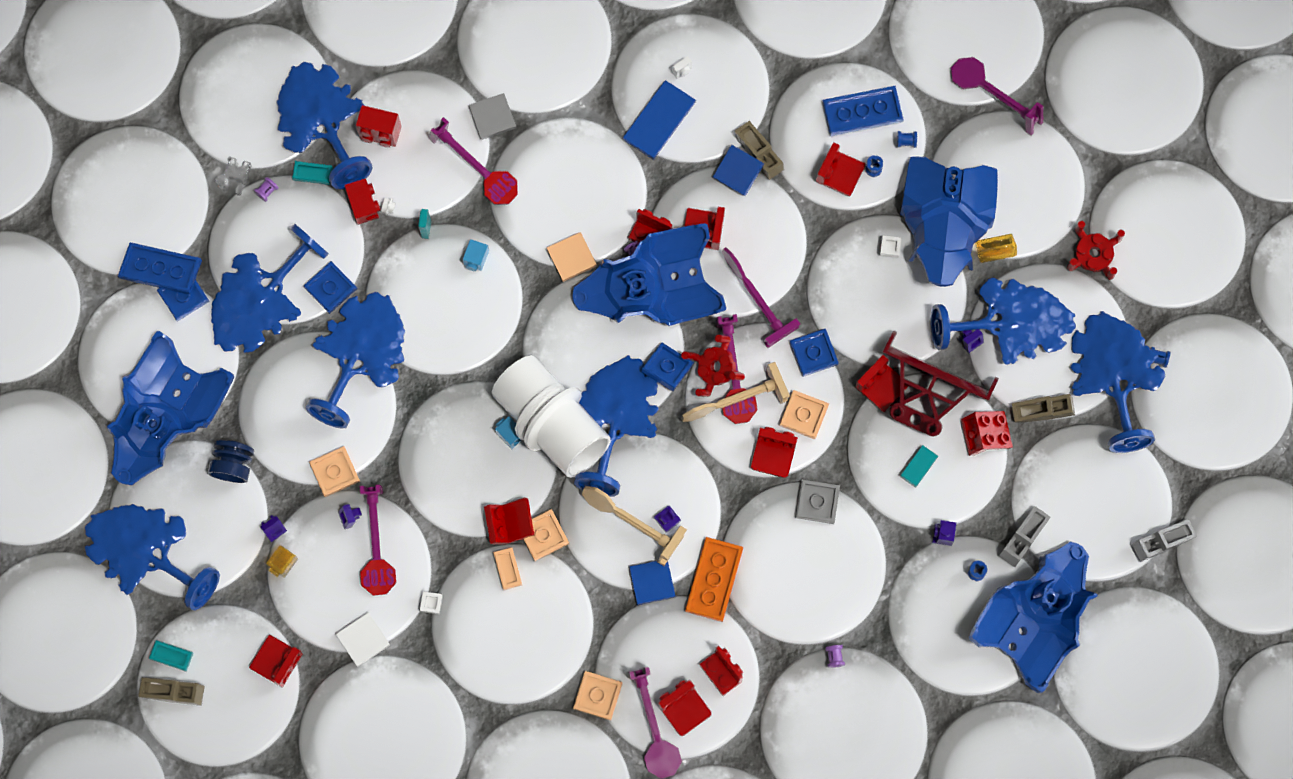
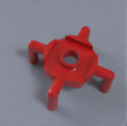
M1079 221L1075 232L1081 240L1076 247V259L1072 258L1067 269L1073 271L1081 266L1087 271H1103L1107 279H1114L1117 268H1109L1108 266L1114 257L1113 246L1122 241L1125 231L1118 230L1116 236L1108 240L1100 233L1086 235L1083 230L1085 222ZM1097 249L1100 256L1092 257L1090 250Z
M716 335L715 341L721 343V346L707 348L702 355L695 352H682L681 357L683 359L699 362L698 375L707 383L705 389H697L695 391L697 396L709 397L714 385L720 386L730 380H744L745 375L736 371L733 355L727 350L731 341L729 336ZM719 361L721 367L720 370L716 372L714 370V364L715 362Z

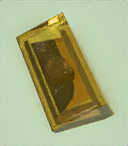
M1012 234L982 239L975 243L981 263L1017 256V245Z

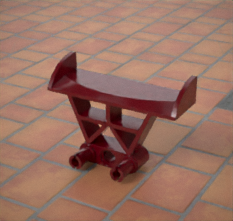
M893 331L883 353L900 360V402L894 403L889 410L890 416L894 420L929 436H937L943 428L940 419L968 394L973 393L986 400L990 399L998 382V377H995L990 389L987 390L891 346L897 335V332ZM905 363L934 375L928 389L905 378ZM938 377L967 391L954 401L932 391V388ZM905 384L922 392L905 399ZM928 394L934 417L910 407L906 403ZM934 397L951 405L938 414ZM913 414L920 415V424L916 425L911 422Z

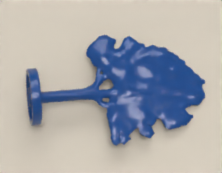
M302 62L297 67L293 65L289 76L285 80V84L282 85L277 100L278 112L282 114L278 130L292 134L291 136L284 137L283 146L293 152L302 153L312 140L325 138L332 144L341 161L329 175V181L335 189H345L346 184L367 178L373 169L370 160L364 156L349 158L337 135L340 122L345 121L348 117L360 111L361 106L364 105L362 100L357 97L355 100L346 97L350 94L351 85L345 84L342 88L333 85L339 79V75L331 66L323 63L322 68L318 71L312 63ZM324 125L327 133L317 131V127Z
M294 224L291 230L303 240V244L279 270L269 273L261 269L257 255L254 253H245L234 257L232 268L238 269V272H226L222 275V290L216 294V298L212 302L211 322L213 323L215 346L219 344L223 351L227 352L234 351L237 346L243 344L245 348L244 353L253 352L265 342L262 334L263 330L272 329L274 335L280 334L282 325L278 321L289 319V322L297 320L298 316H301L300 309L295 307L287 296L281 293L283 290L282 281L310 249H313L323 259L329 253L298 225ZM265 278L273 279L268 286H262L261 280Z
M990 278L980 289V295L989 304L988 315L985 318L977 321L950 323L946 307L943 304H935L931 310V334L936 349L945 350L950 343V331L989 330L992 334L998 336L1003 356L1002 360L1004 364L1008 365L1018 361L1017 356L1023 351L1026 357L1034 360L1037 356L1034 350L1039 344L1042 345L1047 353L1061 350L1067 342L1063 341L1060 336L1070 334L1076 328L1073 320L1075 314L1059 302V299L1054 297L1053 294L1045 291L1044 288H1037L1035 286L1026 288L1025 285L1020 284L1015 279H1011L1007 287L1002 289V281ZM994 314H1001L1002 320L991 321Z
M379 292L368 294L366 300L362 303L358 301V296L348 299L340 309V314L346 320L338 324L334 320L328 321V330L333 333L326 337L321 335L315 338L316 342L313 343V347L316 350H321L334 358L340 359L339 363L342 367L341 376L329 401L310 399L305 407L307 412L320 422L335 428H347L350 422L349 415L336 405L348 381L354 375L363 374L370 376V379L377 387H385L398 380V369H391L390 366L402 363L405 360L402 347L400 346L404 342L405 329H403L404 325L400 319V314L397 313L389 295L382 296ZM357 360H361L364 365L361 368L352 369L354 363Z
M1101 311L1099 315H1090L1085 321L1087 327L1085 334L1076 330L1072 337V351L1084 356L1080 363H1073L1071 365V369L1076 374L1082 373L1078 382L1074 381L1072 389H1074L1073 394L1081 396L1082 394L1105 391L1109 396H1113L1117 403L1123 432L1109 440V450L1114 453H1128L1144 449L1154 443L1155 436L1151 430H1132L1126 403L1127 395L1130 391L1139 387L1145 390L1156 391L1165 378V371L1160 366L1151 369L1150 366L1157 359L1158 354L1144 344L1145 339L1141 336V332L1136 330L1131 324L1126 323L1124 320L1120 321L1104 311ZM1120 380L1128 381L1124 391H1121Z
M627 355L620 361L600 369L595 375L590 377V381L586 384V391L582 392L579 404L601 428L603 424L608 423L610 425L608 435L611 440L608 449L599 460L597 473L580 472L576 475L574 484L582 491L585 486L597 487L608 494L609 497L618 495L621 485L618 481L606 475L614 442L617 439H621L624 434L629 436H646L648 438L656 436L655 431H657L655 423L651 424L648 416L656 414L659 408L657 405L650 406L649 402L646 401V397L655 396L658 385L657 381L649 376L645 377L644 373L641 372L645 364L639 358L631 359L630 355Z
M134 504L114 507L112 510L91 515L92 520L85 526V533L94 544L85 546L86 555L98 565L106 559L109 561L110 569L105 572V578H115L119 574L121 584L118 586L121 592L124 591L125 595L133 592V589L145 577L147 571L163 570L189 586L185 595V605L189 609L194 611L200 609L211 598L219 583L220 573L213 567L205 568L193 579L172 565L167 558L171 544L177 543L186 536L184 520L180 516H171L169 523H166L164 509H149L146 511L144 507ZM156 548L161 550V560L153 555V551Z

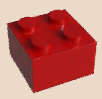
M362 105L356 123L359 138L366 143L377 142L383 147H396L402 127L399 115Z

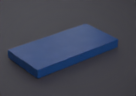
M665 80L625 134L623 140L654 160L694 106L696 99Z
M896 86L824 99L822 101L830 136L904 121Z
M130 242L118 277L119 279L190 295L202 260L198 257Z

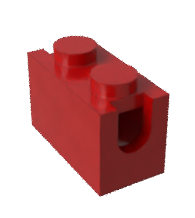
M365 178L346 184L345 189L357 225L378 219L377 212L381 210L378 201H373L372 195L375 192L372 183L368 184Z

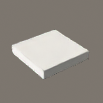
M369 612L336 634L357 667L390 646Z

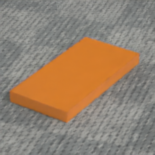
M706 537L685 612L723 622L744 547Z

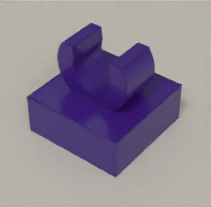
M979 329L974 332L971 330L962 331L964 334L962 336L964 338V349L968 353L984 343L983 333Z
M350 504L342 506L338 511L344 530L352 528L356 520L360 519L359 516H362L360 508L351 510Z
M670 505L654 517L665 533L681 522V519Z
M271 515L269 521L266 523L264 521L261 522V529L269 540L273 542L287 530L277 516Z

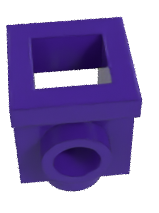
M941 520L939 524H935L933 543L952 546L955 539L957 522Z

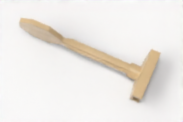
M776 362L768 364L766 368L770 380L763 382L762 385L724 398L717 403L704 404L693 408L682 415V422L694 421L706 416L715 409L724 408L761 393H769L774 390L780 404L787 402V398L790 395Z
M585 486L582 496L589 505L600 512H613L617 517L656 540L659 545L664 547L658 563L663 566L666 565L684 538V534L687 531L686 528L680 526L671 538L665 534L662 535L623 509L616 507L609 495L597 487Z

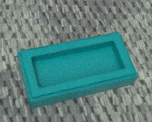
M295 161L292 179L293 181L330 185L329 175L333 170V166Z
M428 209L420 211L418 227L423 239H429L431 218Z
M922 445L900 477L916 488L934 464L938 455Z
M156 640L149 659L187 672L194 653Z

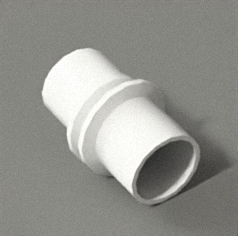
M526 356L516 361L495 382L492 395L517 422L515 431L518 438L524 440L530 450H543L567 477L572 478L580 472L587 471L608 449L611 442L610 436L579 404L582 398L581 391L575 387L565 389L535 356Z

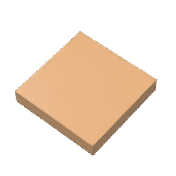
M581 232L547 247V251L562 282L597 267Z
M793 390L780 426L816 439L829 403Z
M345 446L309 462L324 497L360 482Z
M552 509L532 519L534 535L523 539L534 561L569 544Z
M585 671L573 709L611 721L623 682Z

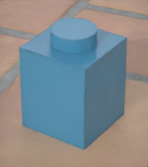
M470 239L463 258L464 266L471 271H482L489 253L488 245Z
M509 416L506 419L502 418L496 424L497 428H495V431L513 449L522 440L516 435V423Z

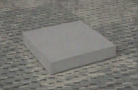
M504 93L469 104L481 140L516 129V124Z
M802 480L796 518L834 524L840 485Z

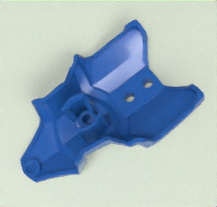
M927 157L910 158L900 215L904 217L906 224L914 235V251L910 256L909 262H913L918 256L930 283L939 287L951 286L966 266H968L969 270L973 271L971 257L973 244L984 236L988 229L993 227L995 220L998 171L996 168L982 165L960 170L955 166L945 168V166Z
M697 224L651 233L647 235L646 239L640 241L633 255L614 262L603 259L599 267L590 276L574 287L573 301L580 311L604 315L615 320L617 323L624 320L627 316L646 314L658 323H665L668 326L725 311L726 304L723 295L704 280L700 264L701 255L710 239L708 225ZM692 268L697 270V274L694 276L689 274ZM674 272L679 274V277L676 280L672 279L671 277L672 273Z
M157 331L133 372L122 378L125 404L116 421L107 426L115 443L111 472L119 483L132 486L151 472L163 467L166 456L165 450L178 435L195 432L198 428H206L210 424L233 382L234 374L223 368L204 374L197 373L182 363L173 340L162 332ZM190 374V379L185 381V376ZM180 390V396L175 397V392Z
M1070 541L1061 548L1040 556L1039 570L1029 580L1012 582L1009 585L998 588L994 592L970 632L969 639L976 646L999 648L1004 654L1010 656L1018 667L1025 685L1037 693L1045 691L1049 681L1064 658L1080 646L1078 640L1080 617L1088 602L1098 596L1095 592L1086 591L1085 588L1089 560L1086 550L1081 545ZM1019 629H1022V635L1019 633ZM1013 643L1012 651L1009 649V644Z

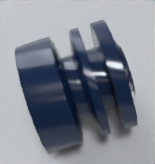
M215 441L214 448L217 450H213L212 455L220 460L210 461L208 475L223 481L247 483L250 468L242 464L252 463V458L249 456L254 455V449L236 441Z

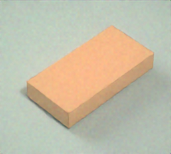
M513 548L493 552L503 590L522 586Z

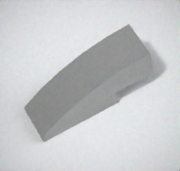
M1034 506L1006 545L1000 557L1016 567L1051 517Z
M1189 519L1140 539L1132 544L1140 562H1143L1192 540L1197 535Z

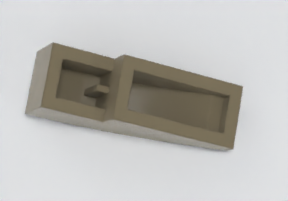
M750 121L734 131L749 155L764 163L761 171L769 180L784 170V164L774 153L772 146Z
M1070 394L1056 397L1047 396L1012 403L1015 423L1049 420L1075 415L1073 397Z
M141 678L138 697L201 706L205 686L198 683L179 682L176 680Z

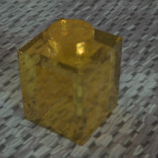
M279 545L266 563L270 568L268 571L276 577L281 575L285 578L298 558Z

